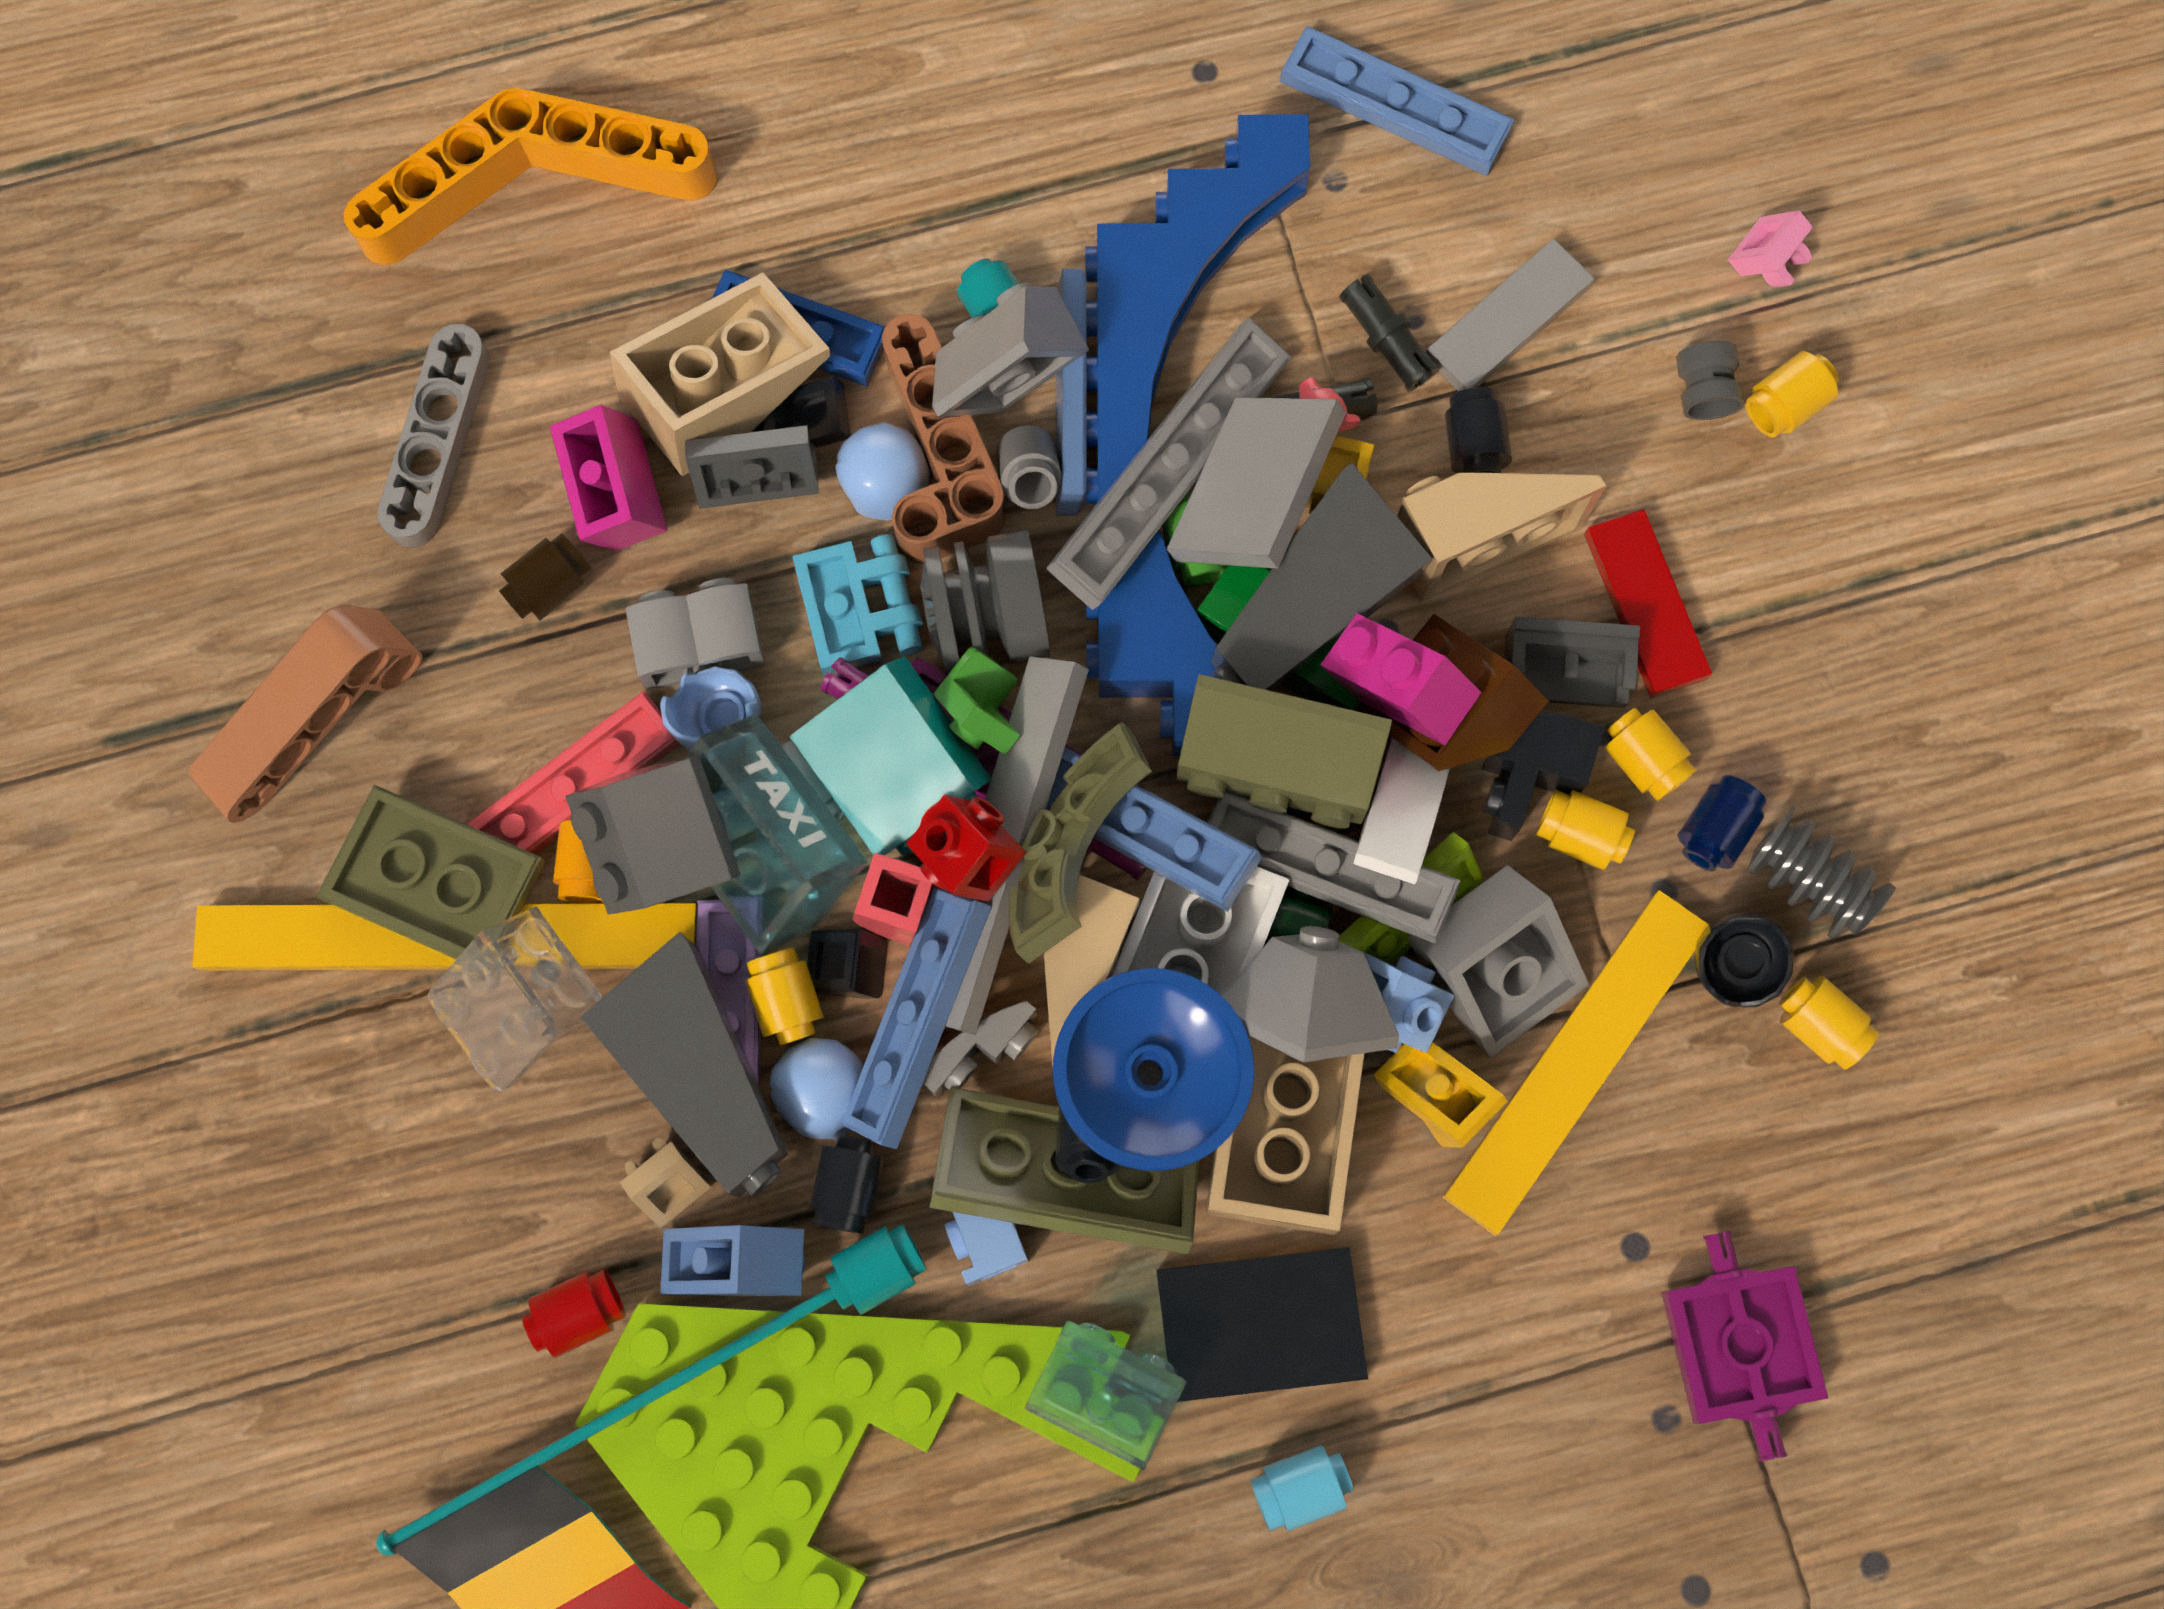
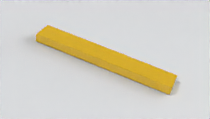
M1660 890L1652 896L1444 1193L1443 1199L1494 1236L1499 1235L1696 950L1698 939L1709 924Z

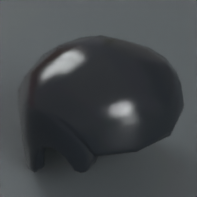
M1731 912L1711 922L1698 939L1694 956L1696 974L1703 987L1722 1004L1730 1007H1759L1780 996L1793 975L1792 944L1784 931L1767 917L1757 913Z

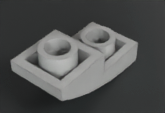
M1027 1001L1007 1007L982 1019L979 1022L976 1035L965 1032L959 1034L933 1056L922 1086L937 1099L946 1089L950 1090V1087L962 1088L979 1065L971 1059L978 1050L997 1066L1006 1055L1010 1056L1014 1061L1018 1059L1039 1032L1031 1025L1037 1018L1036 1008Z

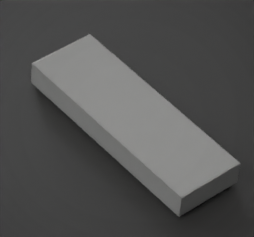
M1552 239L1428 347L1426 353L1433 363H1436L1440 368L1438 372L1458 392L1478 387L1589 290L1595 278L1555 239Z

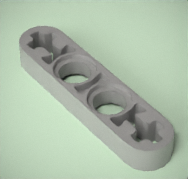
M451 324L441 328L435 333L429 344L378 506L377 517L380 526L395 543L404 547H418L426 544L435 536L439 528L489 366V353L485 344L473 328L464 324ZM462 344H466L471 352V356H460L454 371V364L448 357V353L459 352ZM453 373H455L462 385L451 380ZM450 395L457 398V410L449 419L434 421L428 417V407L437 397ZM426 449H434L440 452L441 462L433 473L426 476H418L412 473L411 461L417 453ZM406 485H409L413 489L417 490L415 499L414 496L410 493V491L405 487ZM414 501V508L421 515L419 521H409L404 529L396 518L398 514H408Z

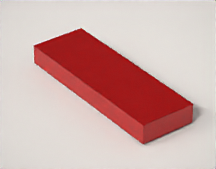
M1645 509L1588 527L1584 536L1619 623L1622 625L1640 626L1637 667L1650 699L1708 680L1712 675L1711 669Z

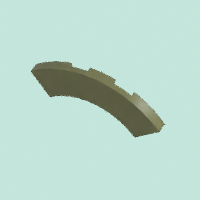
M1123 721L1094 743L1066 772L1063 778L1068 784L1056 798L1049 811L1039 810L1022 845V848L1027 853L1023 857L1024 862L1018 879V885L1012 886L1010 889L1009 924L1015 952L1028 964L1082 927L1077 909V884L1087 849L1096 831L1113 807L1132 787L1152 772L1135 735Z

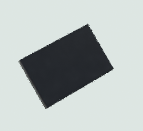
M1350 1247L1156 1270L1172 1403L1368 1380Z

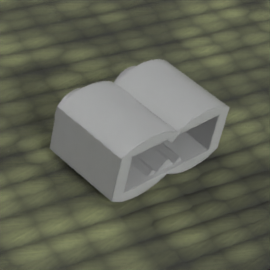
M729 578L713 579L702 583L699 586V591L686 596H675V593L669 590L653 591L642 595L639 598V603L625 608L637 674L645 689L680 685L681 677L684 673L694 674L712 666L743 672L765 665L752 597L747 583L735 584V581Z

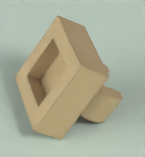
M656 1138L651 1143L657 1153L640 1166L632 1159L625 1163L627 1176L619 1183L630 1200L659 1228H662L711 1189V1186L699 1169L672 1141L667 1144L664 1140Z

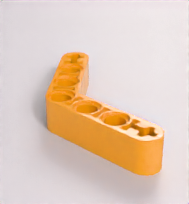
M509 88L491 97L357 193L346 205L344 223L368 259L380 265H392L409 256L532 166L692 201L704 198L712 192L717 183L718 173L705 136L699 129L690 125L521 88ZM529 122L525 127L519 130H512L516 125L520 123ZM584 135L578 141L567 142L573 136ZM641 147L633 154L621 155L628 148ZM475 156H482L478 161L472 164H465L469 159ZM435 189L429 196L418 199L423 192Z

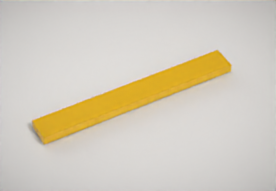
M659 903L644 909L610 915L607 914L604 904H525L493 969H637L679 932L696 946L697 904ZM197 905L192 967L200 971L476 969L334 905Z

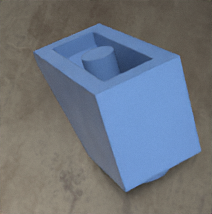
M745 1225L664 1229L660 1294L801 1296L802 1274L805 1267V1256L803 1253L804 1229Z

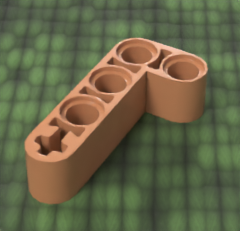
M907 313L898 315L888 322L883 330L882 343L889 374L918 442L924 451L936 483L901 498L894 507L892 521L898 546L903 555L913 562L924 564L923 548L939 545L942 559L955 554L954 542L963 541L966 548H970L987 541V536L998 535L1004 527L1006 511L1002 485L972 416L938 417L934 409L923 408L919 405L922 399L933 395L936 352L942 346L934 328L927 319L917 314ZM908 347H913L915 352L921 356L922 366L915 371L913 362L906 350ZM953 446H962L970 450L967 457L959 461H948L941 457L946 449ZM973 498H986L993 503L991 508L982 514H971L963 510L966 502ZM926 519L937 524L934 531L927 536L917 537L907 532L909 526L917 520Z
M338 605L329 609L312 623L195 759L189 769L188 775L190 779L229 822L236 823L250 818L269 802L365 690L386 692L399 687L420 667L423 659L422 654L379 610L350 605Z

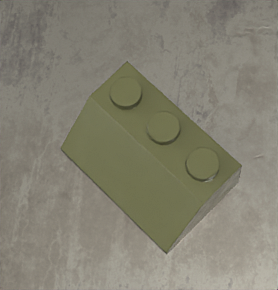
M1199 674L1178 763L1177 780L1187 782V789L1201 796L1223 798L1225 792L1249 797V804L1260 810L1285 813L1287 807L1312 812L1311 818L1317 823L1335 828H1348L1350 822L1362 824L1368 811L1392 720Z

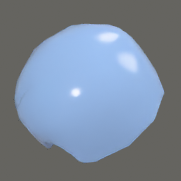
M885 422L860 428L841 445L836 456L838 463L835 465L838 481L855 510L864 517L885 521L892 520L894 507L901 498L930 484V467L917 439L908 430Z
M712 666L694 674L684 673L681 677L680 686L671 697L663 696L660 703L663 725L687 751L708 758L730 755L741 748L757 728L762 712L761 701L755 686L738 670L719 666Z
M808 1038L786 1049L772 1068L769 1086L772 1090L770 1093L771 1100L783 1119L800 1135L810 1139H837V1136H843L852 1131L841 1125V1122L848 1109L850 1099L864 1065L854 1052L837 1040Z

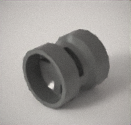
M1720 340L1706 341L1686 347L1676 356L1678 375L1686 383V390L1681 395L1685 417L1692 420H1713L1735 414L1745 405L1743 388L1741 383L1735 381L1734 372L1739 367L1738 351L1735 344Z

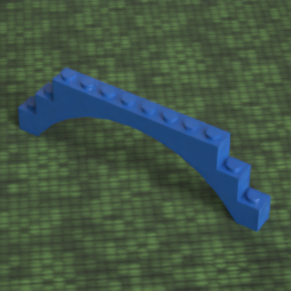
M1309 114L1238 115L1236 138H1225L1224 168L1168 169L1167 192H1156L1155 223L1097 224V246H1085L1086 282H1097V301H1086V337H1098V356H1086V392H1098V412H1086V448H1098V468H1086V505H1096L1149 439L1152 403L1170 346L1202 289L1244 241L1292 204L1305 197L1310 171ZM1158 529L1104 601L1093 610L1086 605V620H1098L1099 642H1086V668L1089 669L1086 678H1099V698H1172V700L1160 701V736L1172 737V756H1180L1198 675L1212 677L1211 672L1216 668L1211 663V659L1217 644L1209 636L1175 577L1160 529ZM1287 807L1285 814L1291 816L1312 815V812Z

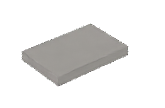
M1235 398L1167 547V551L1178 562L1278 569L1345 417L1346 411L1337 399Z

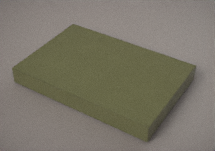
M374 784L316 897L490 975L546 861L533 853Z

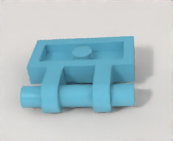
M886 534L873 538L871 546L875 559L857 563L851 541L792 556L823 676L827 672H836L831 666L840 657L847 660L854 667L882 661L877 638L889 634L895 635L900 655H912L923 650L919 629L923 626L920 609L917 605L911 603L905 580L910 575L907 560L904 555L898 554L893 535ZM876 584L882 585L888 609L870 613L864 587Z

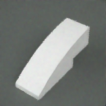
M1390 738L1366 814L1353 864L1416 884L1438 813L1449 769L1437 771L1397 741Z

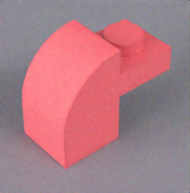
M874 852L852 919L859 926L875 934L909 946L917 932L935 885L923 875L920 867Z

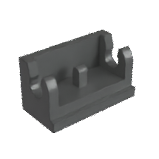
M1515 617L1505 635L1504 659L1515 665L1550 703L1625 708L1629 701V689L1635 690L1640 626Z

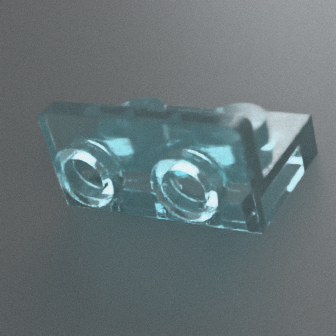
M1066 1321L1057 1343L1027 1401L1025 1409L1144 1470L1186 1385V1380L1175 1375L1174 1367L1166 1360L1150 1353H1141L1138 1356L1116 1345L1114 1336L1097 1325L1081 1323L1079 1326L1071 1321Z

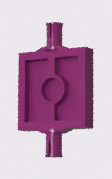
M1731 1231L1703 1236L1714 1275L1707 1276L1694 1286L1661 1292L1693 1424H1703L1728 1418L1750 1421L1759 1454V1461L1786 1457L1788 1455L1785 1452L1777 1416L1784 1414L1795 1405L1828 1399L1795 1266L1764 1272L1739 1269Z

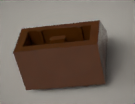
M1433 614L1413 638V641L1446 656L1482 692L1447 744L1444 746L1362 702L1355 711L1392 720L1388 736L1437 771H1442L1509 751L1549 701L1515 665Z

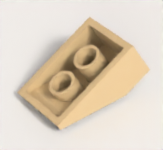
M763 272L609 352L619 399L634 418L638 419V423L681 476L689 473L685 458V441L750 433L830 357L829 347Z
M1457 473L1440 481L1438 476H1431L1414 484L1406 491V497L1403 498L1397 517L1432 557L1422 576L1412 583L1421 602L1582 529L1606 487L1601 475Z
M1079 875L1077 884V909L1082 927L1044 953L1052 1067L1056 1041L1064 1021L1073 1007L1087 992L1099 983L1112 977L1139 910L1138 897Z

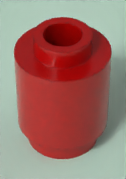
M603 1270L591 1275L588 1271H585L529 1298L530 1313L522 1316V1322L534 1349L539 1352L547 1348L552 1357L557 1358L613 1331V1323L625 1318L626 1312L617 1288L608 1272Z

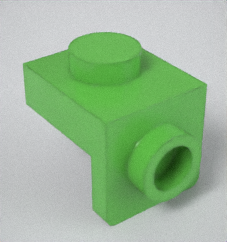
M970 647L933 694L954 718L949 724V728L976 749H979L986 742L1004 755L1008 753L1021 736L997 709L1017 684V677L1010 670L976 647Z

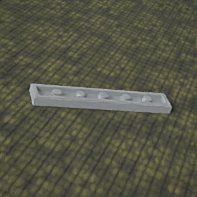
M1249 317L1240 323L1046 569L1089 608L1093 610L1099 606L1199 478L1234 399L1260 398L1290 360L1291 356Z
M1029 657L1009 723L1021 736L1006 755L999 752L985 797L986 801L1003 814L1005 822L1002 826L1021 847L1039 810H1046L1089 669L1076 662ZM1023 858L989 902L974 899L992 907L945 1027L976 1035L1010 926L1009 894L1011 887L1018 885V879L1024 862Z

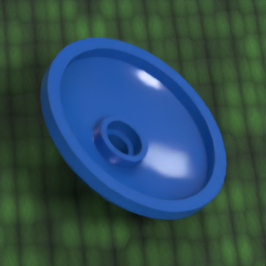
M1157 968L1136 969L1115 975L1099 983L1087 992L1073 1007L1064 1021L1056 1041L1052 1068L1053 1085L1058 1104L1067 1123L1081 1141L1095 1153L1117 1165L1142 1171L1172 1170L1192 1164L1206 1157L1219 1148L1237 1128L1245 1114L1252 1094L1254 1082L1253 1052L1246 1029L1232 1006L1212 987L1199 979L1178 971ZM1152 1062L1158 1066L1161 1078L1156 1085H1145L1139 1080L1137 1069L1141 1063Z

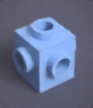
M1364 952L1399 1034L1397 1048L1388 1050L1398 1053L1402 1043L1427 1053L1455 995L1432 984L1431 982L1436 972L1411 959L1401 956L1397 965L1394 966Z

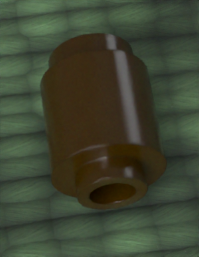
M561 533L552 541L545 537L501 572L500 575L507 584L499 592L522 619L532 612L541 621L585 586L582 579L593 570L573 544Z

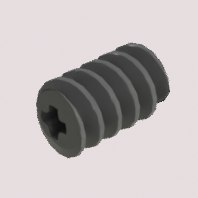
M1793 805L1755 848L1747 871L1753 874L1768 865L1771 866L1773 871L1767 884L1770 890L1787 882L1792 883L1793 887L1787 900L1791 907L1810 898L1813 900V904L1807 920L1813 923L1830 914L1834 918L1827 934L1829 938L1834 939L1849 930L1855 936L1876 917L1891 898L1896 887L1891 883H1887L1871 891L1877 872L1868 866L1851 875L1856 855L1847 850L1831 859L1830 855L1836 839L1827 834L1810 842L1816 823L1810 818H1806L1790 826L1789 824L1795 810Z

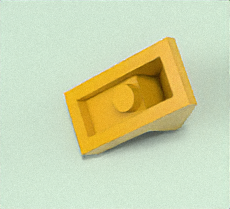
M1433 1042L1427 1053L1403 1044L1398 1053H1394L1373 1075L1382 1089L1425 1122L1436 1141L1442 1147L1463 1148L1508 1102L1501 1092Z

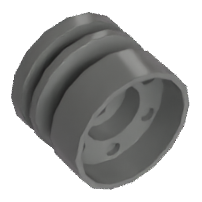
M1027 529L987 536L986 565L977 567L973 566L968 549L963 541L954 542L959 569L955 571H943L939 545L923 548L925 562L920 586L931 644L934 645L943 660L947 675L960 660L957 645L972 643L973 647H976L988 656L987 640L999 637L1010 663L1028 661L1030 656L1039 658L1050 657L1043 604Z

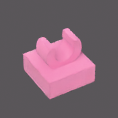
M1800 210L1760 217L1727 260L1740 276L1762 273L1765 281L1772 287L1791 286L1795 280L1788 273L1785 263L1787 261L1791 265L1809 263L1812 259L1811 253L1802 241L1813 227Z

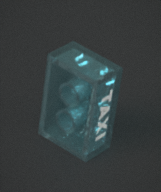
M758 714L701 735L686 757L699 754L741 876L711 886V888L761 955L815 928L868 861L857 848L853 839L845 832L821 800L817 791L809 784L785 752L778 739L773 736Z

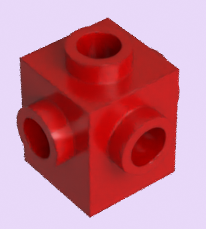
M944 794L937 803L924 813L920 826L906 843L923 862L920 870L934 885L949 891L952 895L988 902L1027 853L1002 826L1005 822L1003 814L991 803L976 796L970 801Z

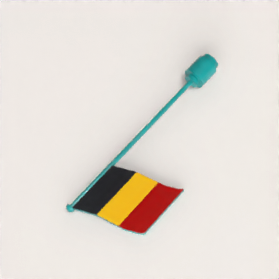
M903 1224L890 1231L884 1226L832 1255L830 1259L835 1269L825 1274L830 1286L826 1290L397 1531L389 1534L386 1530H383L376 1539L377 1550L385 1556H393L396 1553L400 1554L446 1591L461 1609H690L691 1604L672 1594L642 1568L589 1505L541 1468L540 1465L835 1299L843 1310L854 1304L857 1311L862 1315L916 1284L914 1277L927 1271V1267Z

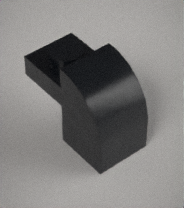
M1539 713L1509 751L1486 757L1481 770L1505 777L1504 779L1494 777L1485 801L1483 812L1493 815L1488 834L1509 841L1514 839L1522 828L1534 786L1554 792L1556 789L1568 795L1572 790L1582 793L1589 783L1605 727L1560 713Z

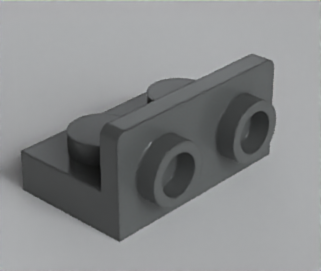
M807 425L685 441V458L699 509L819 494L816 450L814 444L810 441Z

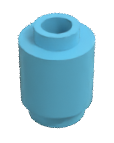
M1322 1444L1264 1466L1263 1475L1250 1479L1253 1492L1269 1532L1283 1526L1289 1532L1347 1509L1343 1495L1354 1491L1349 1473L1340 1453L1328 1456Z

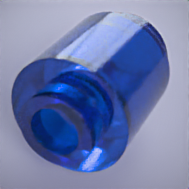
M1724 775L1718 784L1709 785L1677 834L1679 841L1684 846L1682 850L1683 855L1690 862L1707 871L1713 872L1717 867L1724 869L1732 868L1764 819L1762 809L1767 803L1765 796L1750 783L1731 775Z

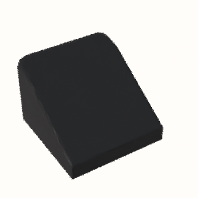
M861 929L811 931L807 967L816 994L864 999L880 998L882 995L887 952V940L885 937Z

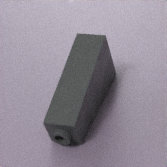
M1353 463L1344 468L1287 547L1279 568L1271 569L1217 645L1211 659V663L1216 668L1211 672L1212 677L1272 692L1335 644L1356 613L1368 618L1422 576L1428 567L1432 557Z
M679 932L580 1018L725 1191L739 1198L748 1191L754 1197L770 1186L781 1175L782 1170L777 1164L789 1154L698 948Z

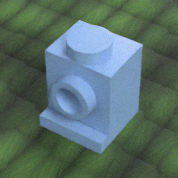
M953 1212L955 1220L944 1224L958 1261L966 1257L971 1259L973 1267L961 1272L965 1284L968 1286L1029 1262L1015 1223Z

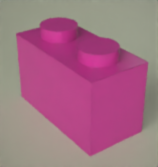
M598 405L549 426L579 540L619 551L668 531L638 419L604 405Z
M1358 613L1352 618L1320 665L1358 701L1444 746L1482 693L1446 656Z

